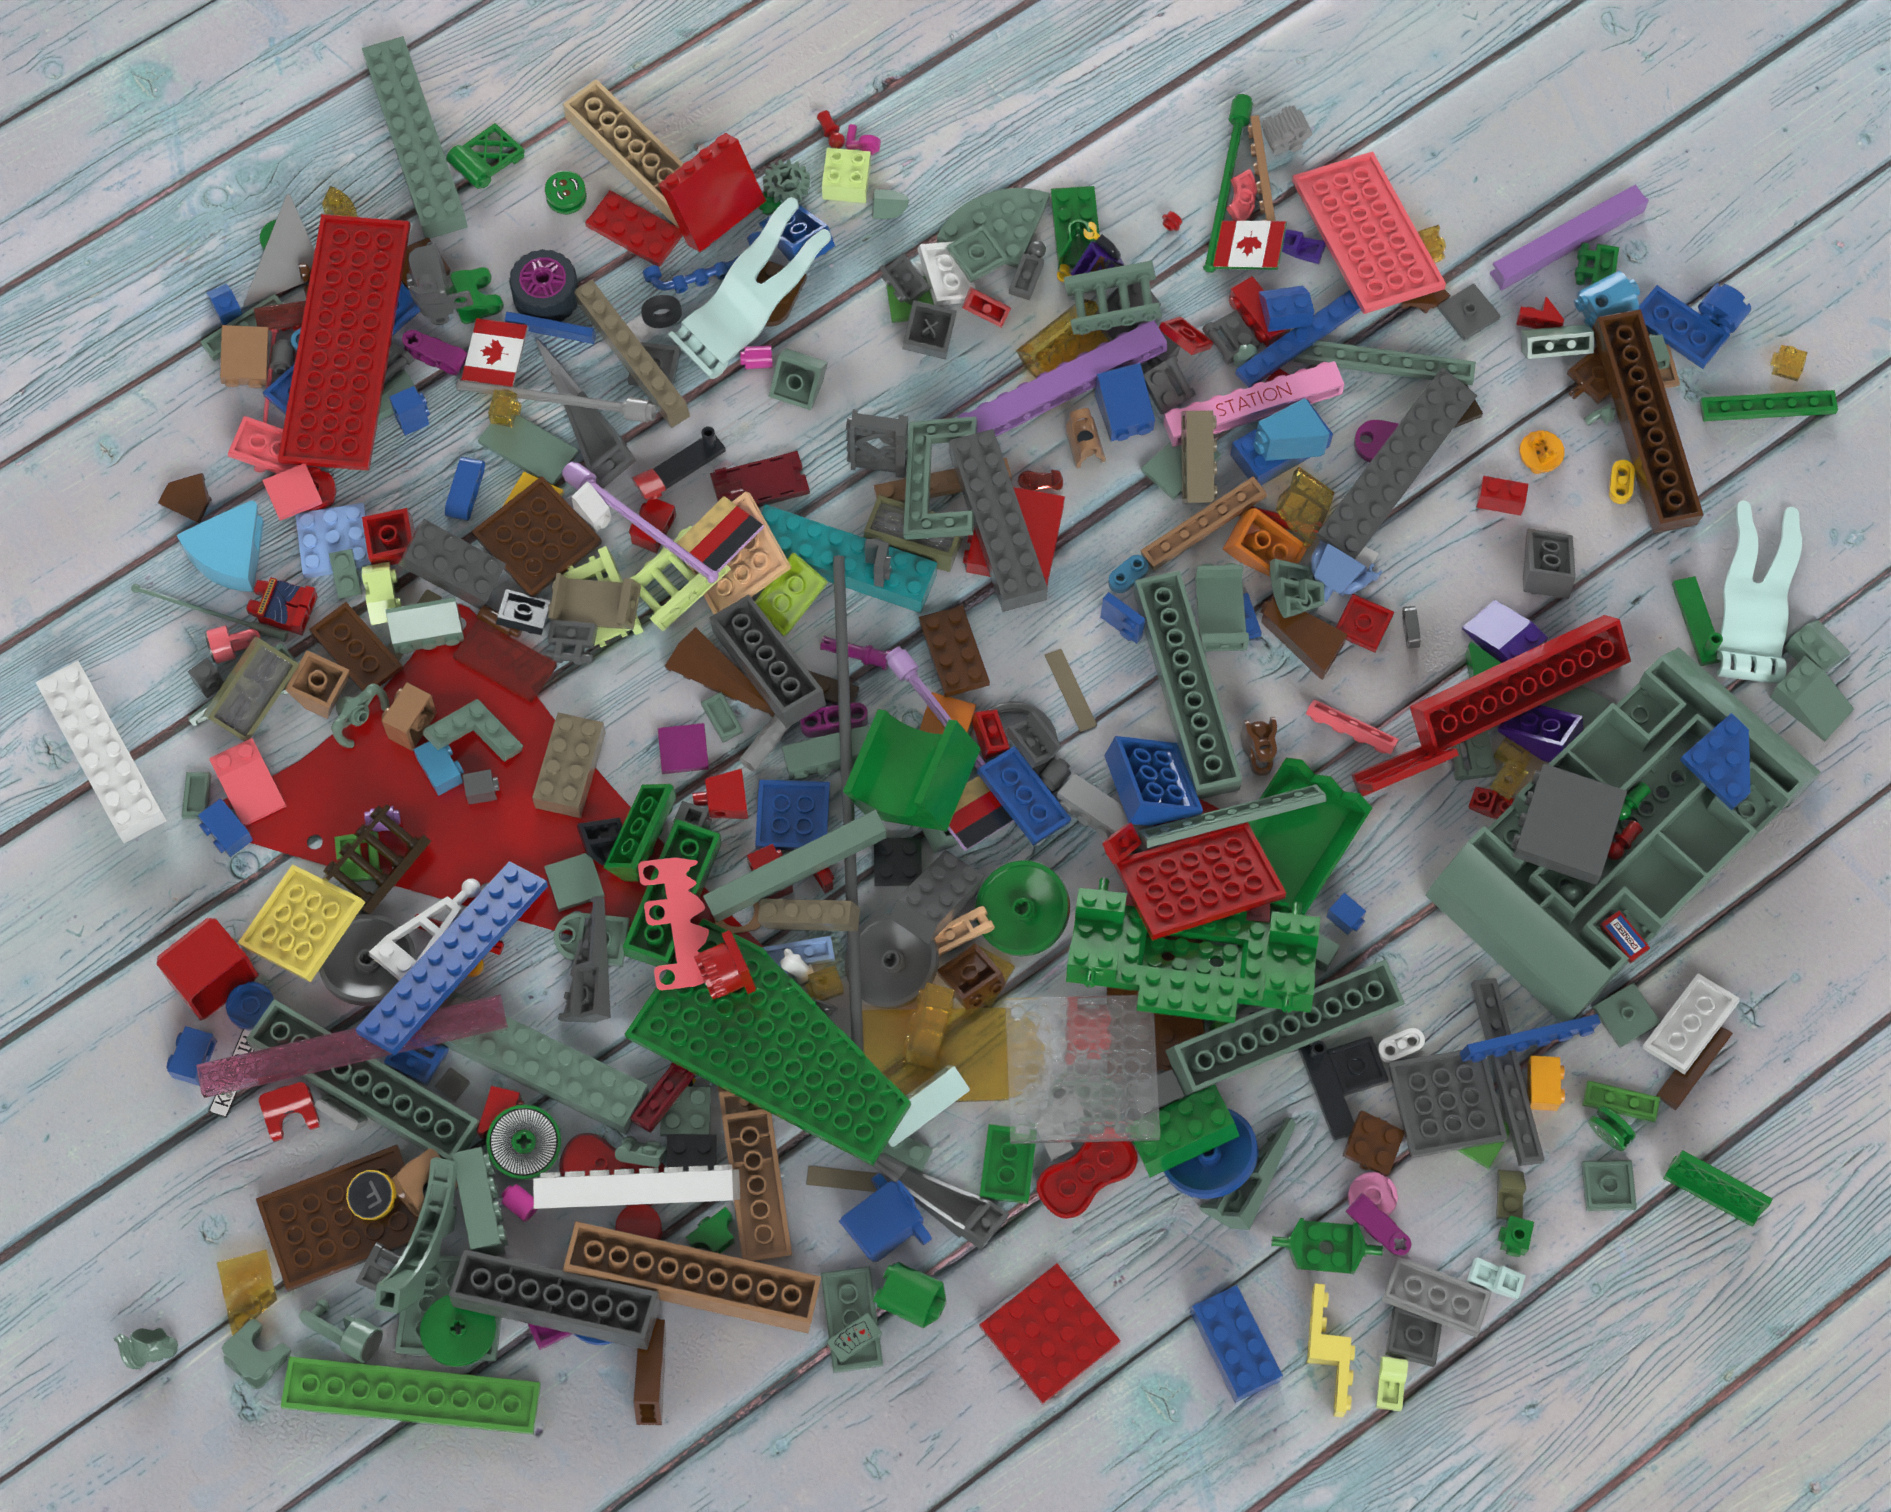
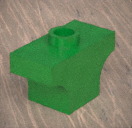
M724 1207L711 1218L707 1216L702 1219L697 1225L698 1228L686 1236L689 1246L696 1249L705 1248L710 1252L718 1254L724 1252L735 1243L734 1237L728 1230V1226L733 1220L732 1214Z

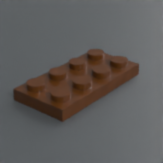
M347 602L343 603L309 629L313 637L335 662L349 669V678L362 692L373 683L382 686L404 669L402 664Z
M963 605L919 617V624L945 697L990 686V680Z

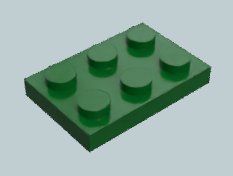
M988 1124L980 1197L1022 1204L1029 1203L1037 1130Z

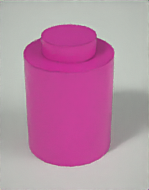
M771 345L744 347V351L740 352L741 365H745L746 369L773 368Z
M518 1184L514 1186L509 1185L501 1195L503 1198L502 1204L524 1222L531 1219L538 1210L534 1209V1197Z

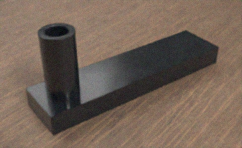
M704 427L701 431L702 438L653 468L666 489L726 452L725 446L715 435V430L712 427Z
M1315 1041L1310 1046L1300 1048L1299 1053L1332 1139L1335 1141L1350 1136L1354 1121L1326 1051V1044L1323 1041Z

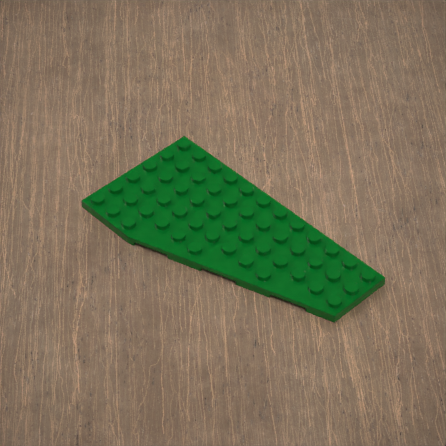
M703 918L698 926L707 928L709 935L705 944L698 950L700 953L723 943L722 933L728 931ZM732 933L756 987L755 992L747 994L745 987H742L725 996L712 999L706 983L694 987L659 990L656 987L625 1032V1037L630 1041L872 1166L911 1107V1101L891 1080L887 1079L865 1056V1053L841 1028L839 1029L816 1005L815 1001L781 969L762 947ZM668 970L661 979V982L665 985L672 984L675 980L674 973Z

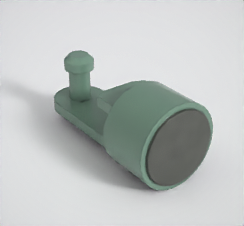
M319 1299L316 1302V1307L311 1313L303 1310L299 1314L300 1320L308 1328L338 1344L342 1352L361 1363L371 1359L381 1344L383 1337L382 1329L363 1318L355 1319L347 1314L343 1318L346 1328L345 1332L322 1320L320 1316L330 1308L329 1303L324 1299Z

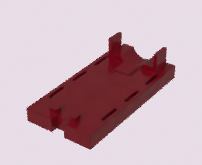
M798 451L728 469L724 467L710 473L717 501L723 496L730 501H734L744 492H749L756 505L761 507L765 506V504L769 505L810 494L805 474L801 475L799 472L803 468Z

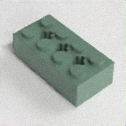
M482 1147L452 1153L453 1161L458 1162L456 1178L471 1251L492 1256L506 1254L504 1246H508L509 1243L506 1231H504L503 1225H500V1222H504L499 1202L495 1201L496 1198H499V1193L494 1178L490 1177V1175H494V1168L489 1153L484 1154Z

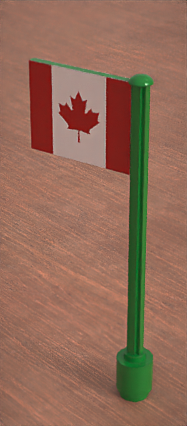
M1246 94L1236 95L1231 104L1228 120L1233 125L1206 262L1203 265V270L1207 273H1212L1216 269L1278 270L1287 227L1286 221H1224L1242 129L1250 124V116L1253 109L1252 98Z

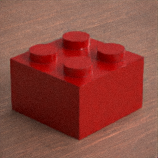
M408 508L362 517L368 559L371 564L375 565L390 562V565L399 564L415 533L413 517Z

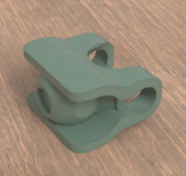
M257 1319L248 1321L222 1346V1352L225 1354V1364L254 1389L262 1388L288 1360L291 1352L290 1348L284 1343L277 1344L269 1351H259L253 1344L262 1332V1324Z

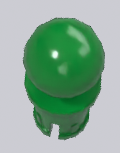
M1639 782L1626 795L1619 816L1620 821L1628 819L1632 810H1637L1641 801L1651 793L1650 788L1645 783Z

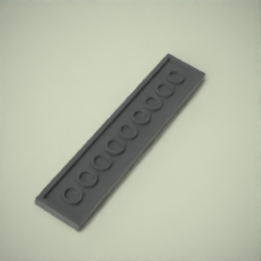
M1442 367L1315 535L1324 543H1329L1353 559H1356L1478 395Z

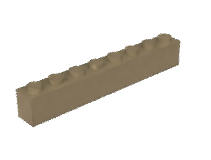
M590 280L577 288L574 293L578 306L651 402L656 403L657 410L669 426L673 428L689 418L690 413L685 400L594 281Z

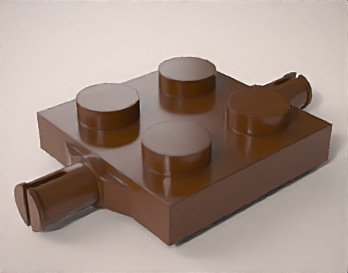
M1596 347L1594 353L1587 354L1567 372V375L1577 384L1574 389L1569 391L1572 399H1576L1585 392L1599 404L1611 394L1599 351Z

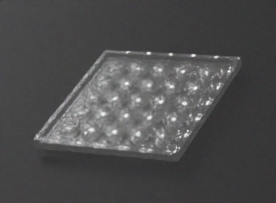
M1138 995L1005 998L1010 1144L1160 1140L1154 1013L1136 1011Z

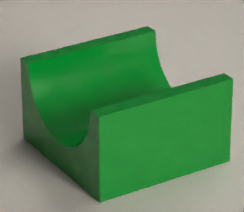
M878 709L843 792L865 815L876 810L882 821L947 832L981 748L957 720L949 719L943 734H934L910 727L894 718L886 710Z

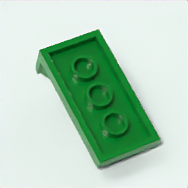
M1095 186L1051 188L1058 269H1060L1061 264H1066L1070 269H1073L1090 242L1096 241L1094 238L1087 239L1084 236V229L1088 232L1094 231L1088 226L1089 222L1096 224L1097 233L1099 234Z

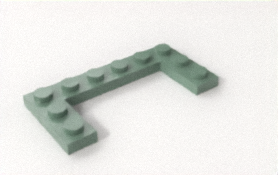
M977 417L909 422L903 529L905 540L973 535V511L929 514L932 444L949 443V440L977 433Z

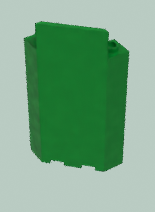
M1286 757L1259 799L1318 785L1326 794V801L1248 822L1286 891L1285 899L1270 903V921L1272 911L1291 913L1293 902H1297L1296 909L1298 902L1302 904L1301 915L1306 914L1372 810L1371 805L1360 793L1343 791L1331 776L1314 774L1301 759Z

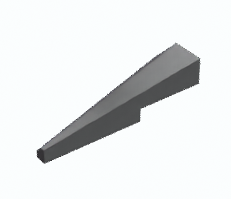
M599 896L591 897V902L593 903L591 916L585 919L584 924L587 926L584 939L579 940L570 973L573 977L570 991L564 994V999L567 1002L564 1012L559 1013L558 1020L562 1022L595 1023L611 1018L604 898Z

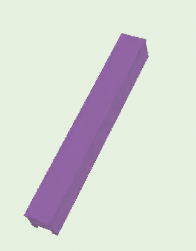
M1633 185L1493 262L1495 269L1490 271V275L1502 291L1580 248L1581 243H1589L1645 212L1649 199L1643 195L1636 185Z

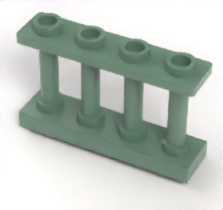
M1150 260L1064 277L1068 296H1074L1077 318L1070 320L1073 333L1087 334L1090 331L1108 330L1121 325L1130 326L1137 322H1150L1161 318L1160 304L1152 302L1149 283L1150 280L1156 279L1153 261ZM1140 283L1144 305L1131 308L1127 285ZM1118 287L1122 310L1108 312L1105 290ZM1096 291L1100 314L1086 316L1083 294Z

